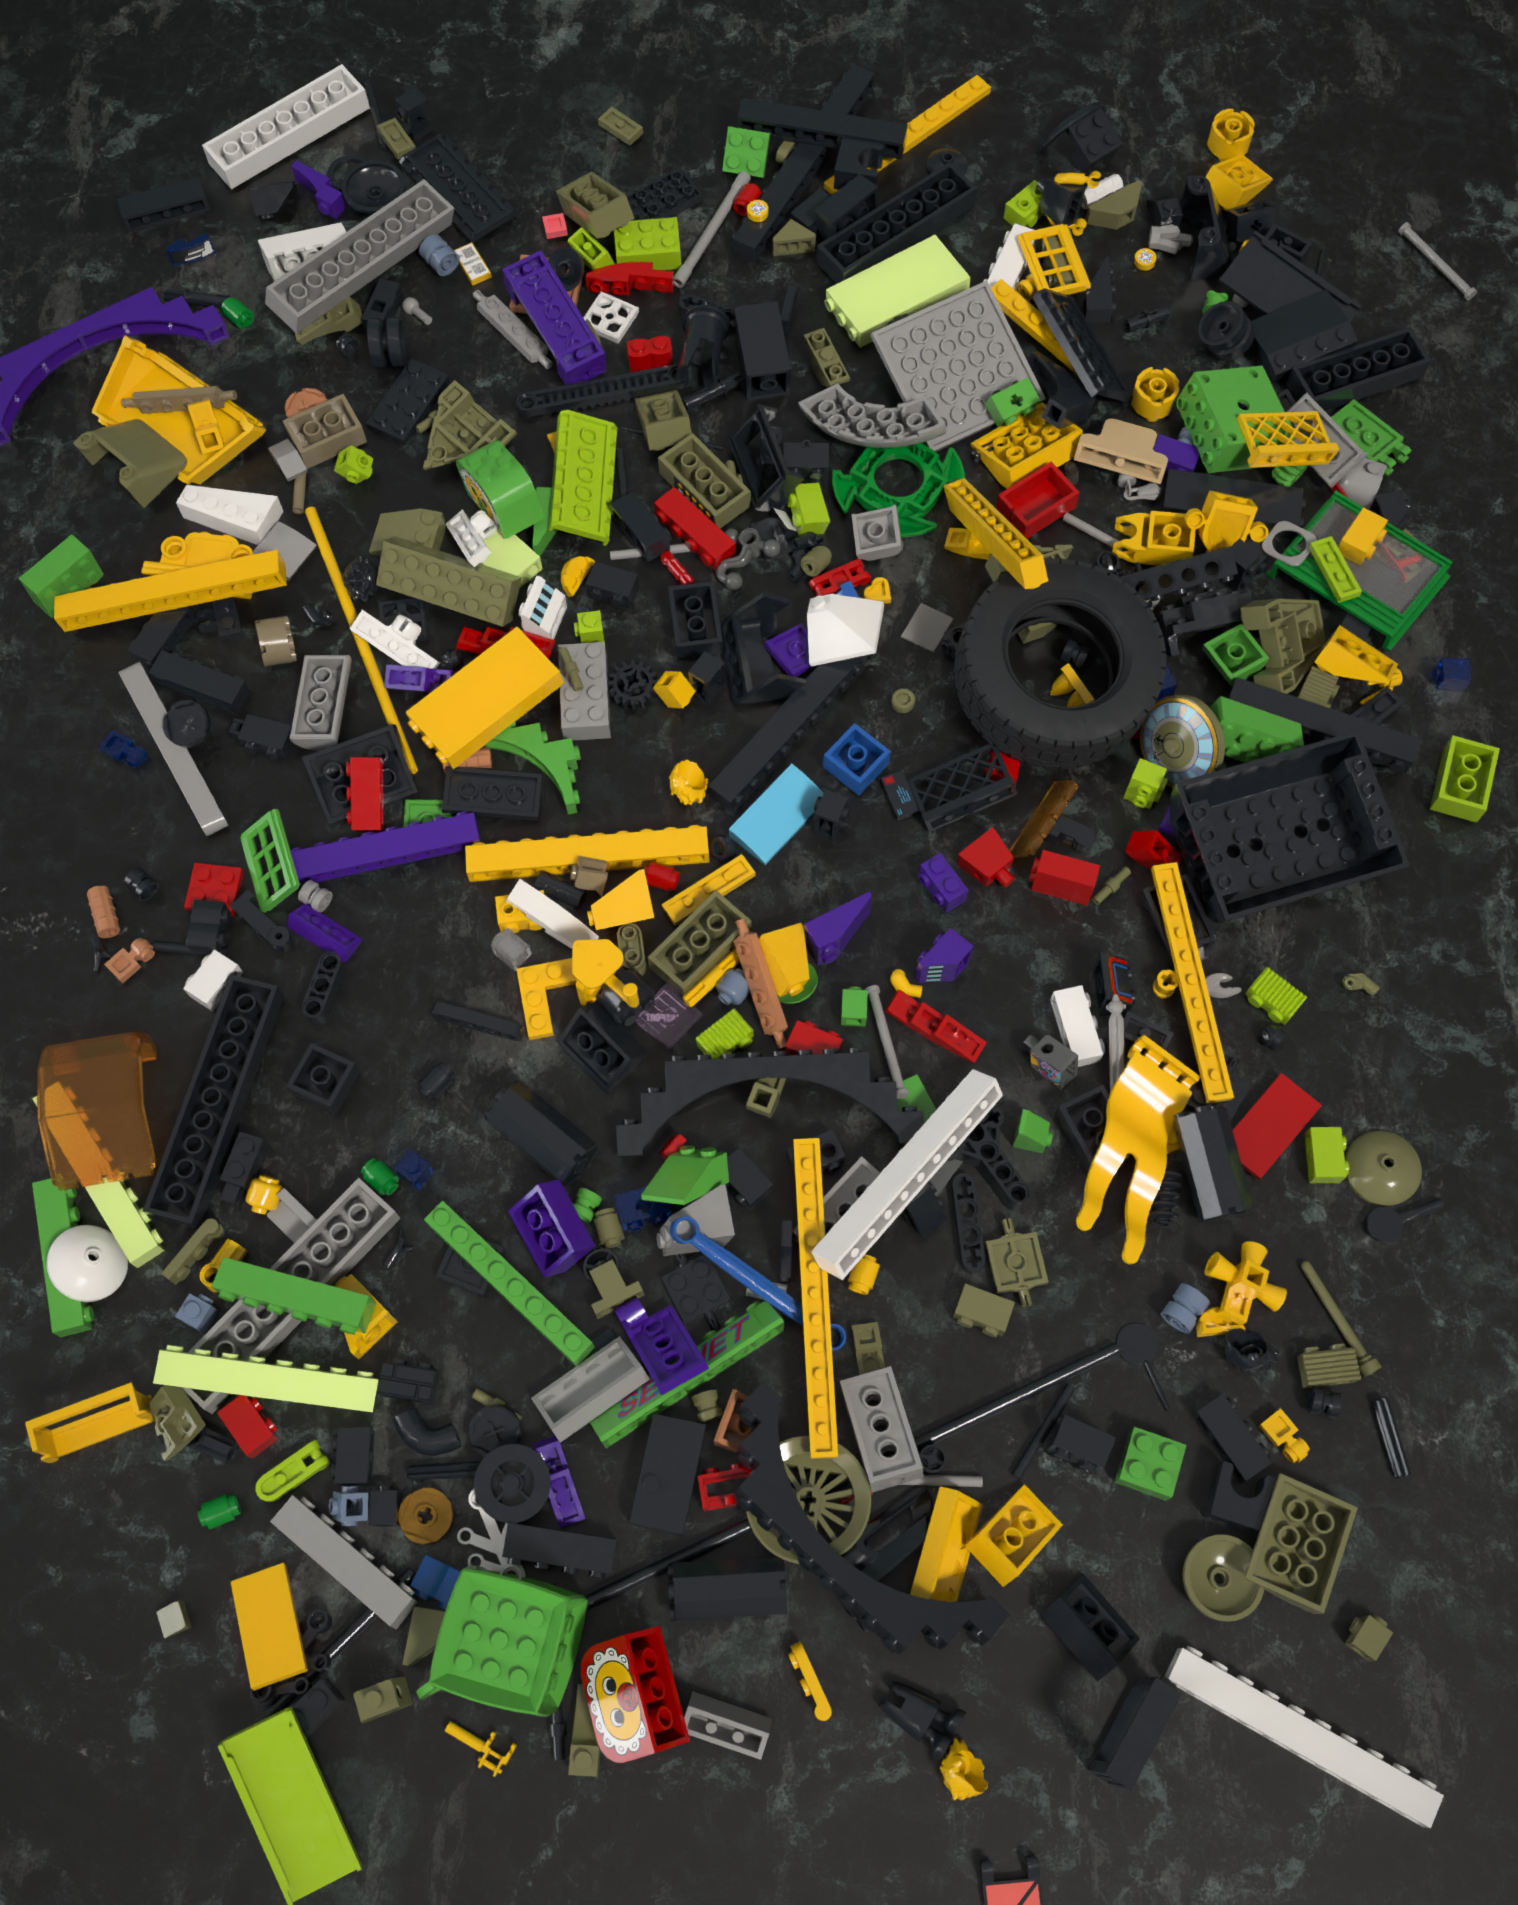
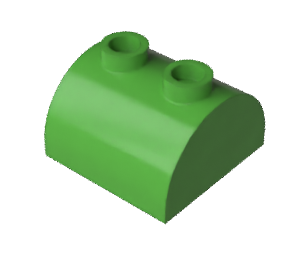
M1242 623L1208 641L1202 647L1203 652L1231 687L1236 677L1249 680L1269 660L1267 654L1249 631H1245Z

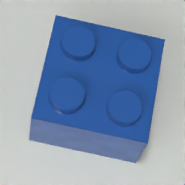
M854 723L824 754L823 768L859 796L889 765L891 751Z

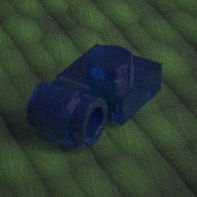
M114 730L109 733L99 746L102 753L119 762L126 756L125 762L135 769L144 764L148 754L145 749L138 745L133 748L134 743L132 739Z

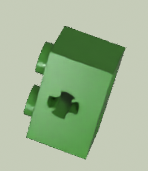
M1027 377L994 394L987 400L985 405L997 427L1003 424L1006 426L1011 425L1022 414L1024 416L1030 415L1036 411L1035 407L1041 400Z

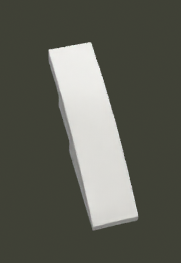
M519 879L506 902L526 914L525 917L546 929L545 932L571 949H573V943L576 940H598L599 938L598 935L572 914L521 879Z

